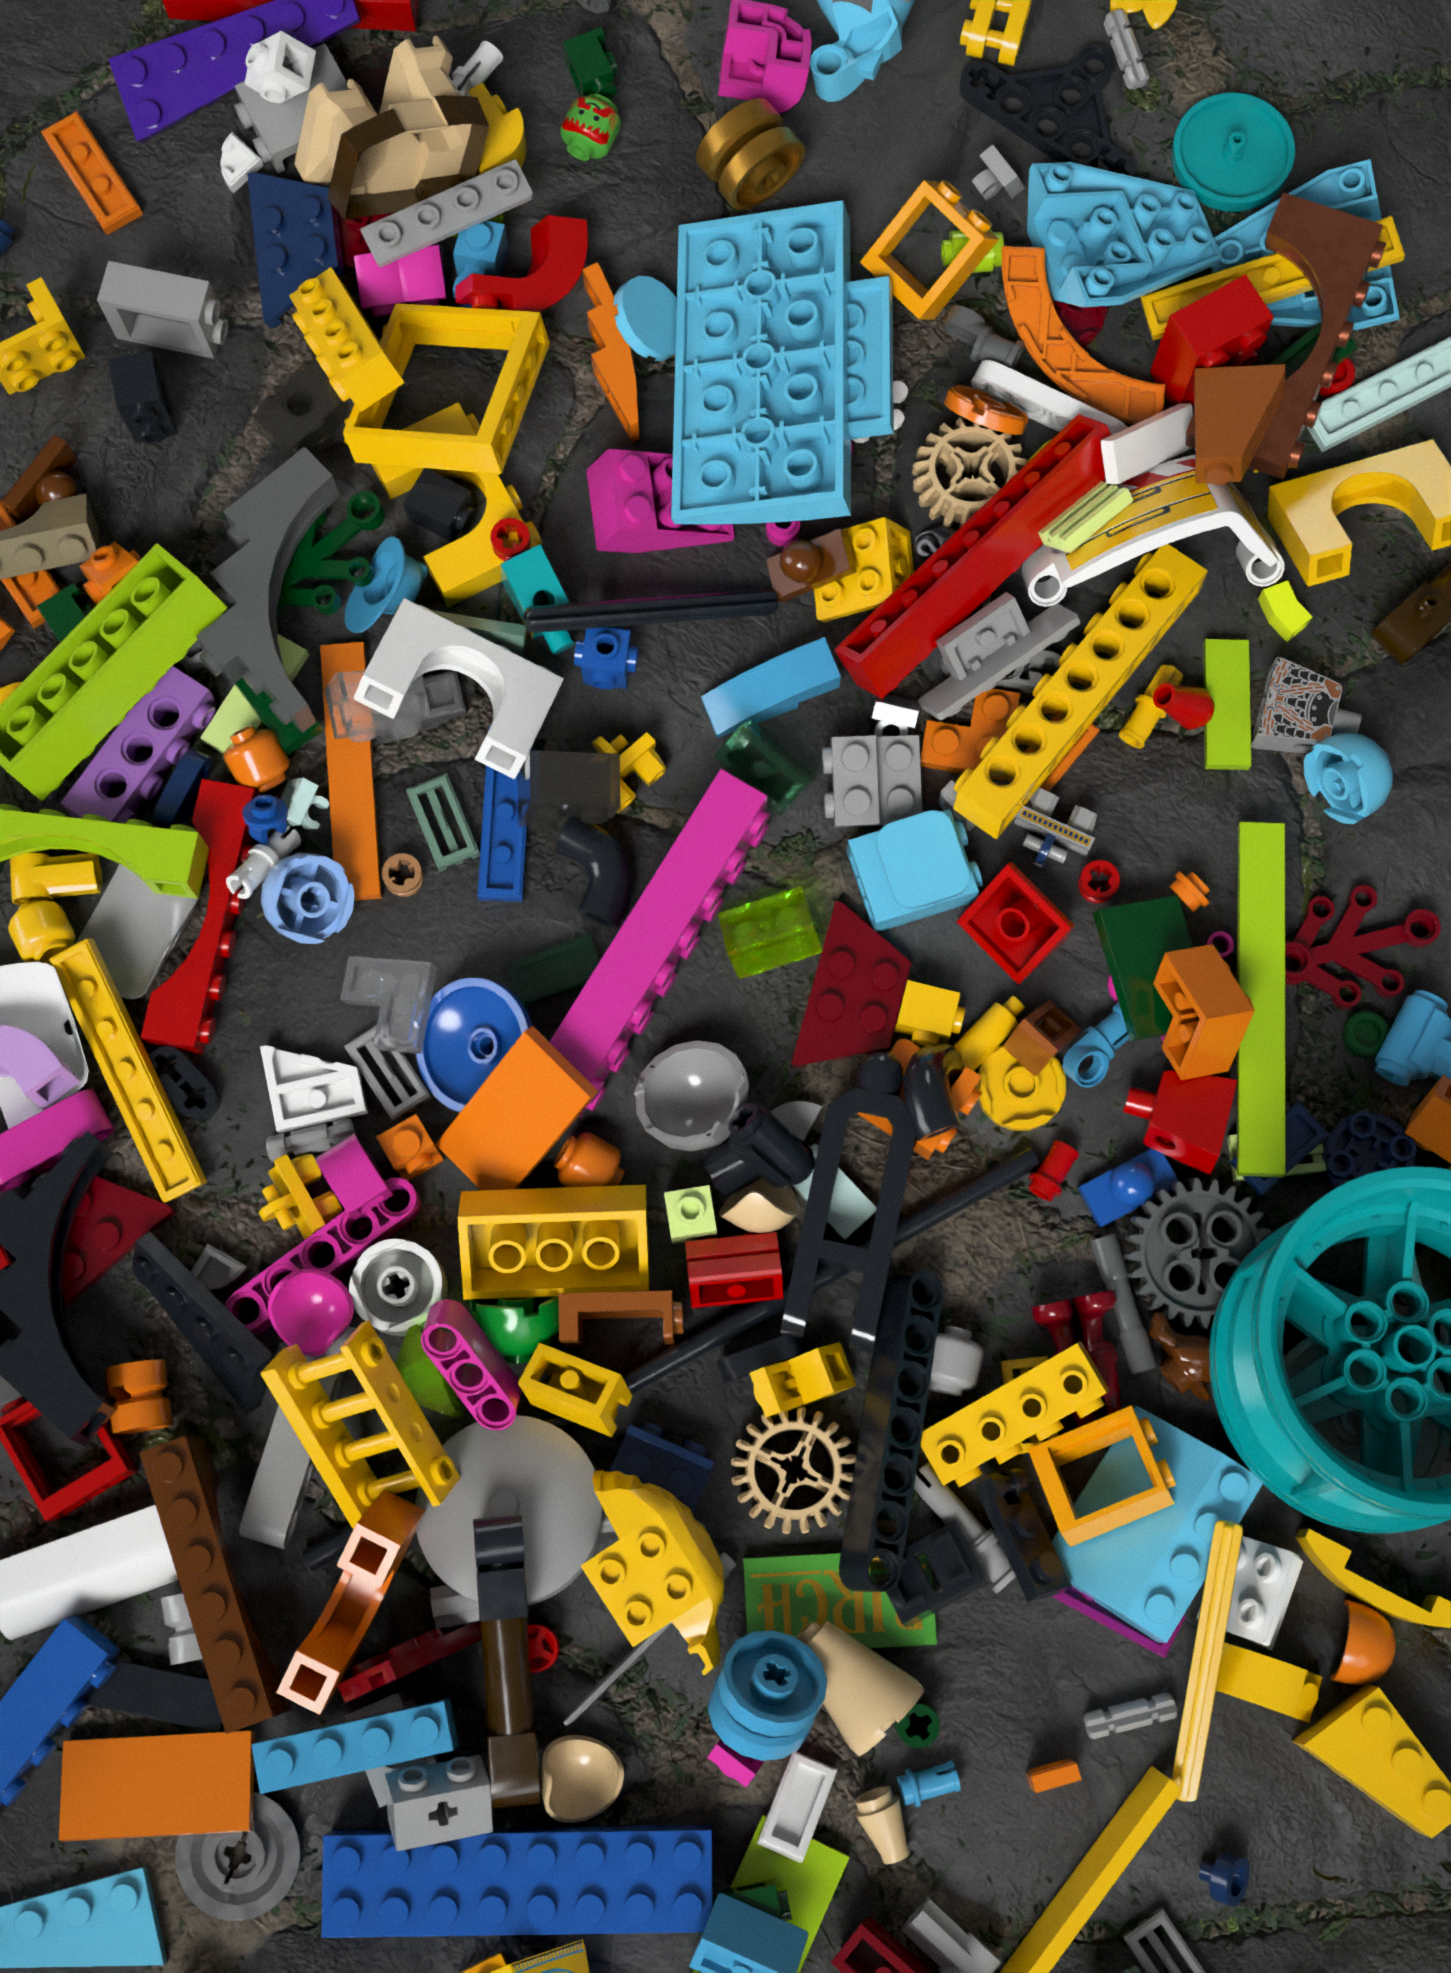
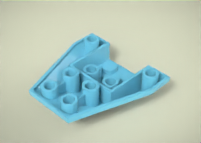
M1371 159L1327 170L1288 193L1373 222L1382 219ZM1280 199L1214 237L1222 259L1219 264L1212 266V273L1275 254V252L1265 249L1267 231ZM1391 266L1367 272L1364 281L1371 284L1361 309L1353 307L1348 321L1354 323L1353 330L1400 320ZM1314 290L1266 305L1274 316L1271 325L1314 328L1321 322L1320 308Z
M1072 162L1033 163L1029 169L1027 233L1033 247L1045 248L1046 279L1053 300L1079 307L1122 305L1219 264L1222 259L1193 190Z

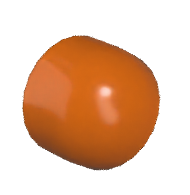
M1344 1599V1605L1348 1608L1349 1617L1347 1641L1340 1665L1335 1674L1330 1675V1680L1350 1685L1369 1684L1381 1678L1393 1663L1396 1652L1394 1632L1386 1618L1373 1607Z

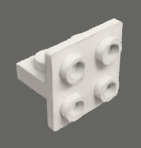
M1242 1536L1227 1632L1269 1650L1273 1649L1303 1564V1560L1300 1559L1298 1554ZM1200 1609L1197 1614V1620L1199 1619Z

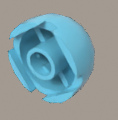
M1339 733L1312 747L1314 748L1313 751L1306 754L1304 758V776L1308 789L1313 797H1315L1319 790L1331 805L1330 808L1323 810L1329 817L1340 823L1355 824L1378 810L1385 803L1393 786L1392 767L1387 753L1372 739L1358 733Z

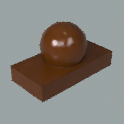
M57 435L50 438L2 499L3 504L12 517L20 523L32 517L44 502L78 495L76 481L68 474V471L78 459L69 444Z
M841 528L811 541H792L784 547L782 553L766 559L772 588L776 591L777 599L780 602H785L857 572L848 532Z

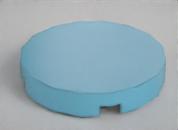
M639 275L621 285L614 296L613 306L617 304L619 314L614 317L617 328L625 342L637 354L645 358L652 356L656 358L655 361H664L675 355L676 296L662 282L650 276Z

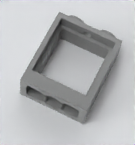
M108 261L97 301L116 339L215 359L218 345H223L226 341L228 320L222 314L220 301L216 299L209 281Z

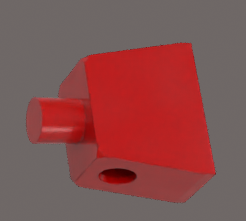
M1167 1070L1162 1073L1155 1093L1130 1086L1123 1113L1148 1119L1143 1143L1147 1147L1201 1172L1211 1174L1220 1155L1238 1080L1209 1075L1181 1080L1176 1071Z

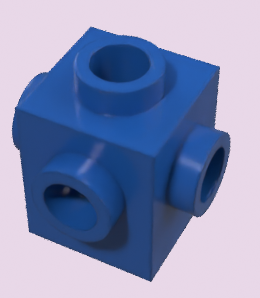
M622 626L586 629L585 640L577 639L574 666H581L583 684L605 690L614 688L627 689L629 672L636 673L639 646H632L630 630H623Z

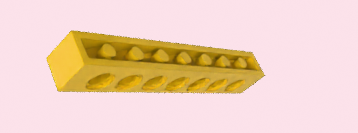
M1169 544L1161 546L1154 555L1147 552L1134 570L1136 577L1128 585L1122 582L1114 591L1109 600L1111 607L1103 615L1097 612L1089 621L1083 632L1086 637L1079 645L1071 643L1058 661V665L1061 667L1053 676L1048 673L1045 674L1038 682L1032 693L1035 698L1027 708L1021 704L1013 712L1006 724V727L1009 729L1002 738L999 739L997 736H994L987 743L980 755L982 762L974 771L967 768L962 773L953 788L957 792L953 809L997 840L1198 595L1208 570ZM1147 592L1158 593L1161 597H1152ZM1121 622H1131L1137 628H1128ZM1096 652H1104V653H1107V654H1109L1112 658H1111V659L1101 658V657H1099V656L1096 654ZM1069 683H1080L1087 689L1077 690ZM1044 714H1055L1061 721H1050L1044 717ZM1029 745L1036 752L1025 753L1019 750L1017 746ZM1001 776L1006 778L1010 784L998 785L990 778Z

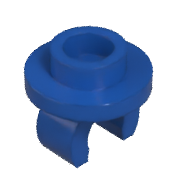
M260 795L244 806L242 811L243 820L249 826L250 836L263 845L268 843V829L273 828L281 834L286 832L288 808L282 799L271 795Z

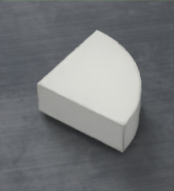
M231 132L222 145L220 166L225 183L235 193L248 181L247 174L259 171L263 167V163L255 152Z

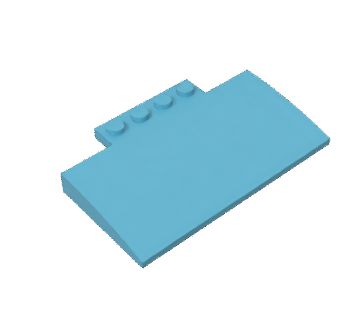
M843 200L679 225L671 509L673 523L704 525L756 524L851 516V439L894 434L893 289L890 277L885 276L851 281L850 218Z

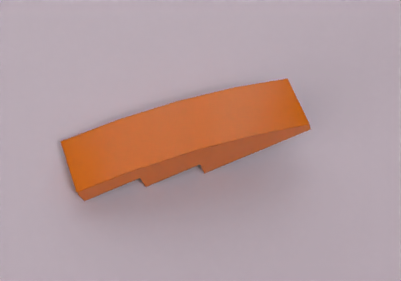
M598 262L582 269L585 290L595 307L587 311L589 332L599 348V351L591 354L593 374L629 439L634 443L640 440L637 384L631 350L617 328L614 317L619 314L617 304L613 306L614 295Z

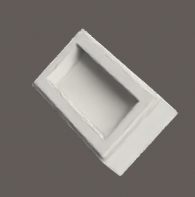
M797 1751L792 1753L756 1844L801 1863L804 1860L837 1769Z

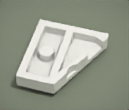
M272 1046L260 1047L276 1131L279 1134L368 1114L360 1071L357 1067L338 1062H327L320 1060L318 1057L305 1054L298 1055L281 1051Z

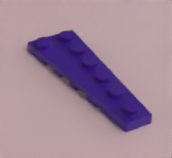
M275 0L108 58L136 141L142 143L180 123L197 110L216 103L222 99L221 97L235 90V85L246 79L248 68L246 66V56L255 43L282 31L313 49L362 20L355 0Z

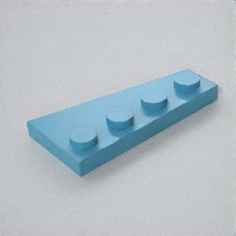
M147 1865L0 1906V1968L165 1965L168 1962Z

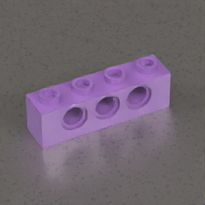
M172 666L159 679L155 688L150 693L144 695L127 713L124 720L118 725L62 800L61 804L73 817L81 819L85 814L99 815L107 818L110 822L126 824V821L129 819H137L136 813L146 799H153L160 791L164 781L162 777L172 764L177 765L183 754L189 749L190 744L188 742L196 731L207 727L215 714L214 707L217 702L210 690ZM179 713V718L175 724L169 727L160 726V722L166 714ZM146 747L153 748L152 755L148 760L140 763L134 762V757L140 749ZM121 782L127 784L126 790L121 796L108 798V792L114 784Z

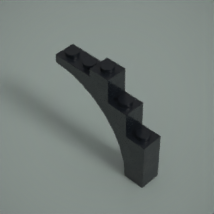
M88 1130L82 1137L73 1139L65 1147L62 1159L50 1172L41 1174L30 1187V1194L25 1199L11 1189L5 1195L0 1196V1244L16 1258L12 1265H7L0 1270V1310L23 1329L19 1336H13L0 1348V1376L70 1440L86 1446L117 1411L94 1385L76 1353L66 1322L62 1282L65 1250L75 1215L92 1181L114 1154Z

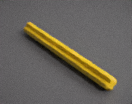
M1218 1520L1214 1525L1171 1780L1182 1788V1792L1177 1799L1185 1802L1195 1801L1198 1798L1243 1536L1242 1525L1230 1520Z

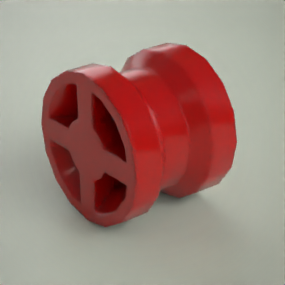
M540 1623L528 1625L531 1673L542 1672L551 1667L557 1660L560 1652L559 1638L555 1631L547 1625Z

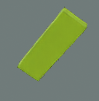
M1205 639L1203 643V688L1209 692L1214 702L1213 716L1204 725L1205 769L1249 770L1251 767L1249 640Z

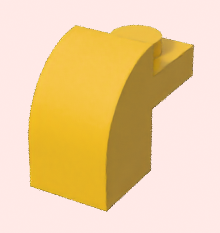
M483 82L469 89V96L478 97L489 124L488 134L475 177L514 159L517 160L521 168L526 157L527 144L523 118L519 108L507 113L501 98L497 94L491 96Z
M840 1342L816 1348L790 1360L765 1366L749 1373L754 1384V1396L762 1407L766 1418L773 1415L778 1416L786 1411L790 1412L800 1406L809 1405L857 1386Z
M1224 1642L1216 1691L1310 1723L1314 1706L1318 1700L1322 1676L1269 1656Z

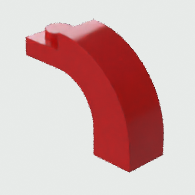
M547 215L530 228L532 257L530 269L526 277L508 278L472 273L455 286L456 303L472 305V308L544 312L566 296L581 275L588 248L587 220Z

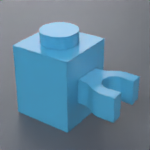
M484 221L458 233L453 252L458 276L452 290L454 298H456L455 286L472 273L502 277L509 250L505 224Z

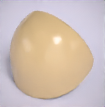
M761 1178L740 1191L732 1193L721 1207L718 1215L746 1231L765 1233L781 1229L789 1224L798 1214L800 1206L790 1185L773 1187L764 1178Z
M568 1735L552 1741L546 1747L539 1766V1786L545 1809L550 1817L564 1823L586 1821L605 1811L619 1795L624 1780V1768L618 1755L603 1742L582 1735Z

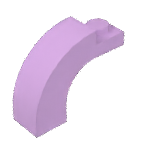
M0 1025V1077L13 1078L23 1093L43 1110L80 1083V1080L69 1065L39 1038L22 1029Z

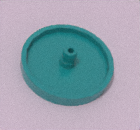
M1243 93L1217 94L1196 103L1185 113L1178 124L1171 147L1172 167L1181 186L1185 189L1193 190L1201 204L1228 212L1254 209L1274 198L1285 185L1295 158L1294 137L1284 117L1264 100Z

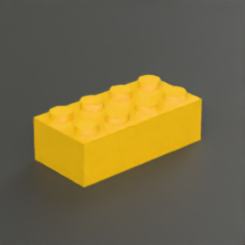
M646 1185L461 1191L457 1219L463 1300L558 1296V1293L649 1291Z

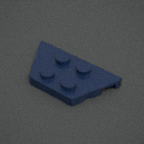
M251 172L247 174L263 322L272 329L282 323L279 317L294 306L289 295L295 292L304 281L317 277L330 267H332L338 277L345 273L338 212L327 199L329 188Z

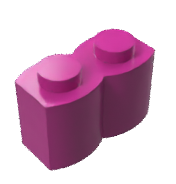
M439 245L428 246L384 267L377 266L371 253L354 256L361 308L364 311L372 310L374 318L391 316L396 303L440 306L439 302L448 300L442 249Z

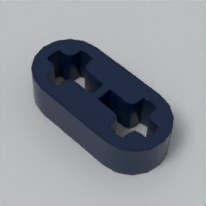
M189 748L183 754L156 804L153 813L154 822L169 829L171 825L184 824L197 800L201 780H208L213 767L212 757L193 748Z

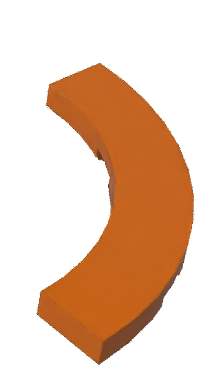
M1002 246V278L1009 313L1020 340L1025 342L1028 354L1043 374L1066 395L1110 415L1124 424L1133 426L1162 412L1164 409L1165 384L1133 379L1104 367L1090 357L1063 326L1054 308L1047 284L1045 248Z

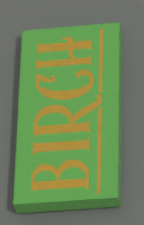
M841 1553L743 1559L747 1635L757 1631L773 1630L792 1635L796 1638L813 1620L819 1626L828 1620L868 1648L937 1645L935 1613L906 1628L902 1625L886 1592H853L847 1589L839 1576ZM924 1553L917 1558L933 1588L932 1567Z

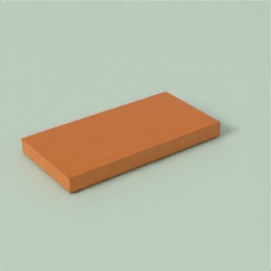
M531 1026L522 1033L435 1145L480 1190L518 1189L599 1091L534 1026Z
M234 1731L228 1734L216 1732L63 1741L59 1841L252 1832L254 1757L251 1744L255 1743V1732Z

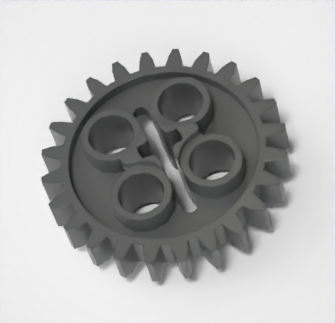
M1199 1178L1189 1180L1187 1191L1180 1181L1171 1183L1172 1196L1165 1190L1158 1189L1154 1191L1158 1205L1149 1201L1141 1205L1147 1216L1146 1218H1131L1130 1221L1140 1230L1138 1234L1125 1235L1124 1239L1135 1244L1136 1247L1135 1251L1123 1254V1258L1136 1261L1137 1267L1129 1271L1127 1277L1141 1278L1142 1283L1134 1292L1136 1295L1148 1293L1152 1295L1147 1304L1149 1310H1155L1164 1305L1163 1314L1168 1321H1171L1179 1312L1180 1326L1189 1327L1195 1316L1199 1328L1209 1327L1210 1317L1212 1316L1214 1319L1215 1311L1225 1287H1220L1215 1281L1214 1272L1216 1267L1223 1262L1229 1267L1232 1276L1244 1258L1261 1242V1239L1271 1233V1229H1257L1255 1225L1264 1215L1262 1211L1249 1214L1246 1212L1251 1198L1242 1197L1236 1202L1233 1201L1236 1191L1234 1186L1226 1187L1219 1194L1218 1180H1209L1203 1191ZM1195 1212H1198L1200 1214L1198 1229L1195 1221L1193 1220V1214ZM1218 1216L1223 1218L1228 1225V1235L1222 1242L1216 1240L1211 1231L1212 1223ZM1173 1218L1180 1221L1184 1229L1183 1237L1177 1244L1171 1242L1166 1234V1226ZM1198 1247L1206 1248V1257L1200 1259L1192 1258L1191 1250ZM1177 1264L1183 1267L1187 1276L1186 1283L1180 1290L1173 1288L1169 1281V1272ZM1200 1277L1205 1288L1203 1294L1198 1293Z

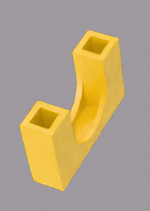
M458 402L402 429V431L477 436L480 425L473 413L465 415ZM371 464L390 500L410 491L424 469ZM427 468L443 477H457L472 483L487 499L485 513L479 524L470 533L424 556L428 572L447 608L501 582V563L504 561L494 554L490 540L491 530L498 521L505 518H516L523 522L518 512L523 506L512 485L504 487L499 474ZM532 521L524 523L530 534L531 548L539 544L542 545L539 533ZM509 532L508 538L505 535L501 537L505 548L512 549L514 548L513 543H516L517 546L521 543L518 541L516 532Z
M1433 439L1269 486L1268 519L1308 587L1349 575L1352 542L1336 516L1356 505L1378 503L1395 507L1406 513L1413 520L1432 551L1451 546V466Z

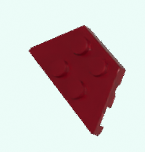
M835 901L791 1062V1067L802 1068L808 1064L828 1060L833 1062L848 1059L859 1054L869 1055L874 1052L888 1051L912 962L844 903Z
M96 1177L92 1181L75 1215L65 1250L62 1282L65 1308L135 1248V1241L149 1232L153 1233L176 1213L174 1209L169 1205Z
M481 1621L473 1622L446 1635H443L441 1628L438 1627L352 1667L355 1676L338 1684L344 1702H349L482 1640Z

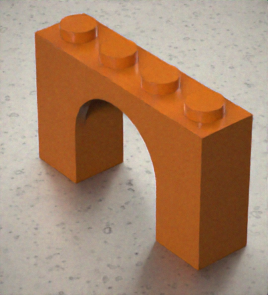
M385 1489L380 1493L356 1523L337 1563V1566L344 1569L315 1626L296 1650L276 1693L319 1715L322 1713L339 1688L338 1684L342 1683L348 1675L426 1512L425 1509Z

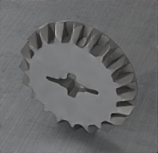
M254 1792L253 1831L248 1832L245 1841L247 1843L245 1852L252 1855L251 1861L242 1862L234 1870L230 1880L228 1878L233 1868L231 1865L233 1857L227 1854L228 1846L236 1847L244 1839L246 1832L179 1835L175 1864L181 1887L193 1904L200 1910L218 1919L241 1921L252 1919L268 1912L288 1894L297 1878L299 1863L302 1857L299 1843L300 1836L295 1829L292 1817L284 1811L280 1803L273 1801L264 1794Z

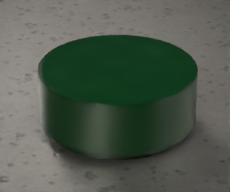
M1362 1011L1354 1014L1345 1022L1341 1032V1039L1344 1047L1352 1055L1359 1058H1370L1378 1054L1389 1032V1027L1380 1015L1370 1011Z

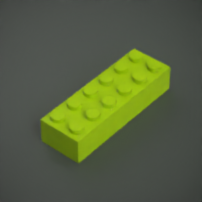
M156 543L0 705V765L25 788L43 801L52 791L61 786L65 777L83 759L91 755L96 745L113 727L119 725L124 720L126 714L134 705L155 688L159 679L175 663L185 657L188 649L198 640L196 636L217 620L228 607L195 574Z

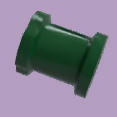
M916 1703L899 1723L895 1721L894 1724L898 1736L907 1745L914 1748H924L931 1745L937 1739L940 1731V1721L937 1714L924 1703ZM913 1712L919 1717H923L926 1714L928 1716V1720L923 1724L927 1732L922 1736H919L914 1731L906 1734L905 1729L910 1725L907 1717Z

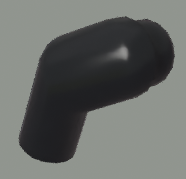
M942 525L921 533L914 542L916 554L920 558L927 560L956 530Z

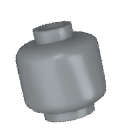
M946 1325L944 1334L937 1333L929 1390L962 1397L963 1391H969L976 1387L984 1350L978 1343L971 1341L973 1332Z

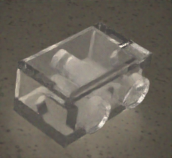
M365 671L335 673L324 689L335 739L350 738L352 742H365L374 739L377 735L392 734V737L396 739L409 738L420 731V721L428 720L431 717L422 675L411 685L394 719L353 699Z

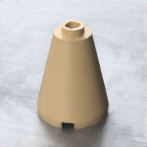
M813 1620L796 1637L809 1646L822 1662L827 1678L826 1695L823 1705L850 1750L859 1757L886 1736L885 1731L895 1721L899 1723L924 1693V1689L917 1679L828 1620L820 1626Z

